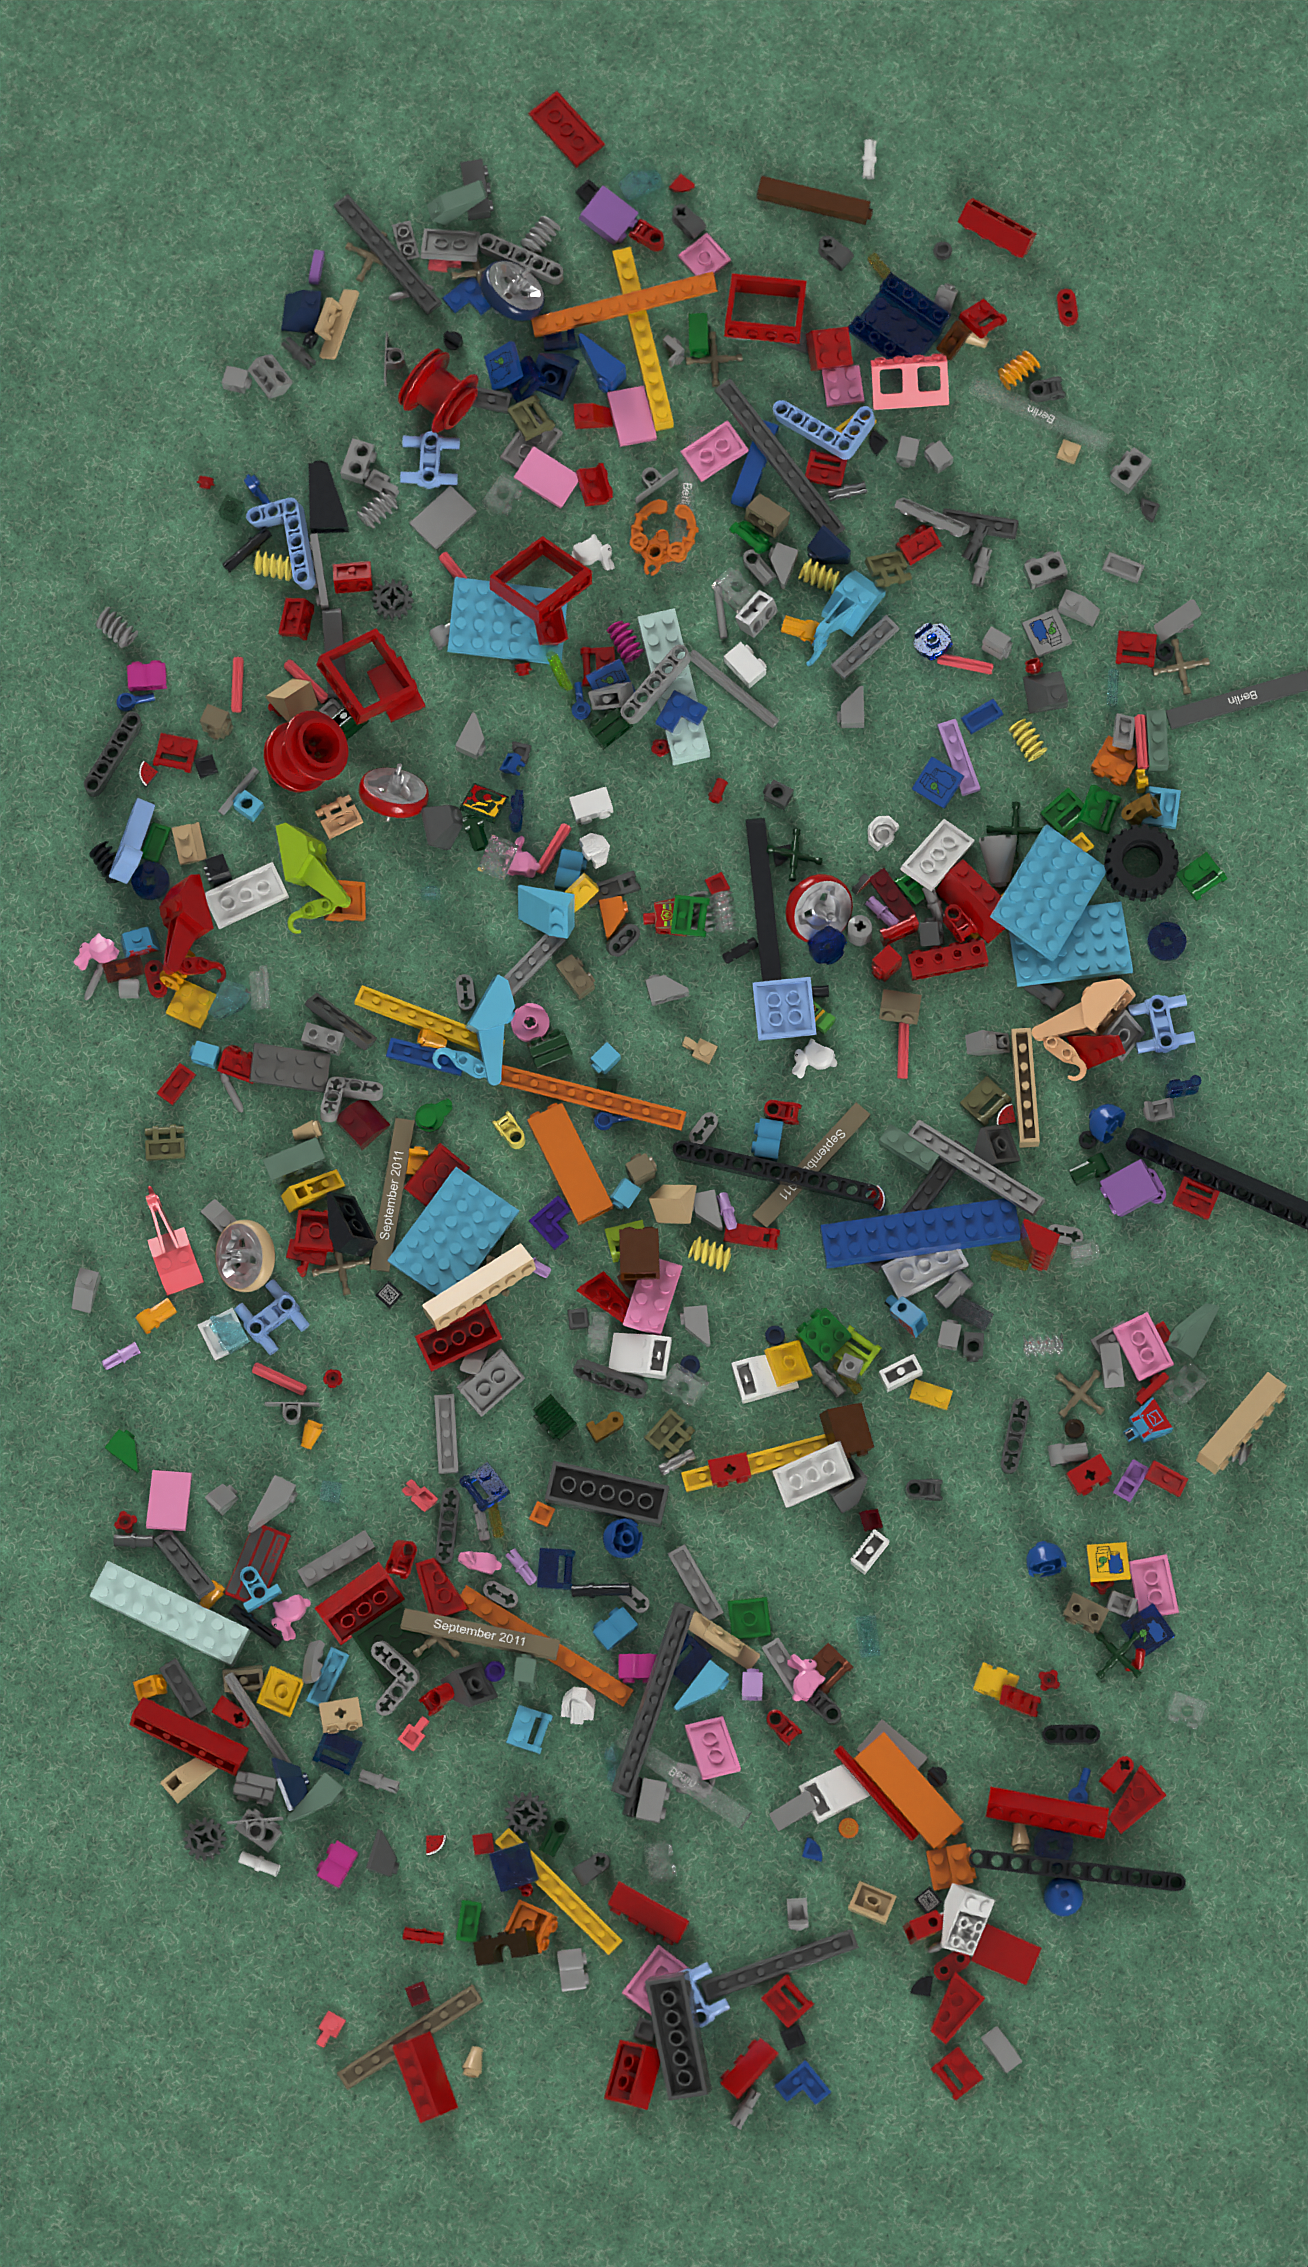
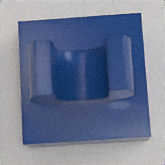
M508 753L499 770L506 774L512 773L517 776L521 774L516 770L517 765L525 767V763L520 761L522 757L517 753Z

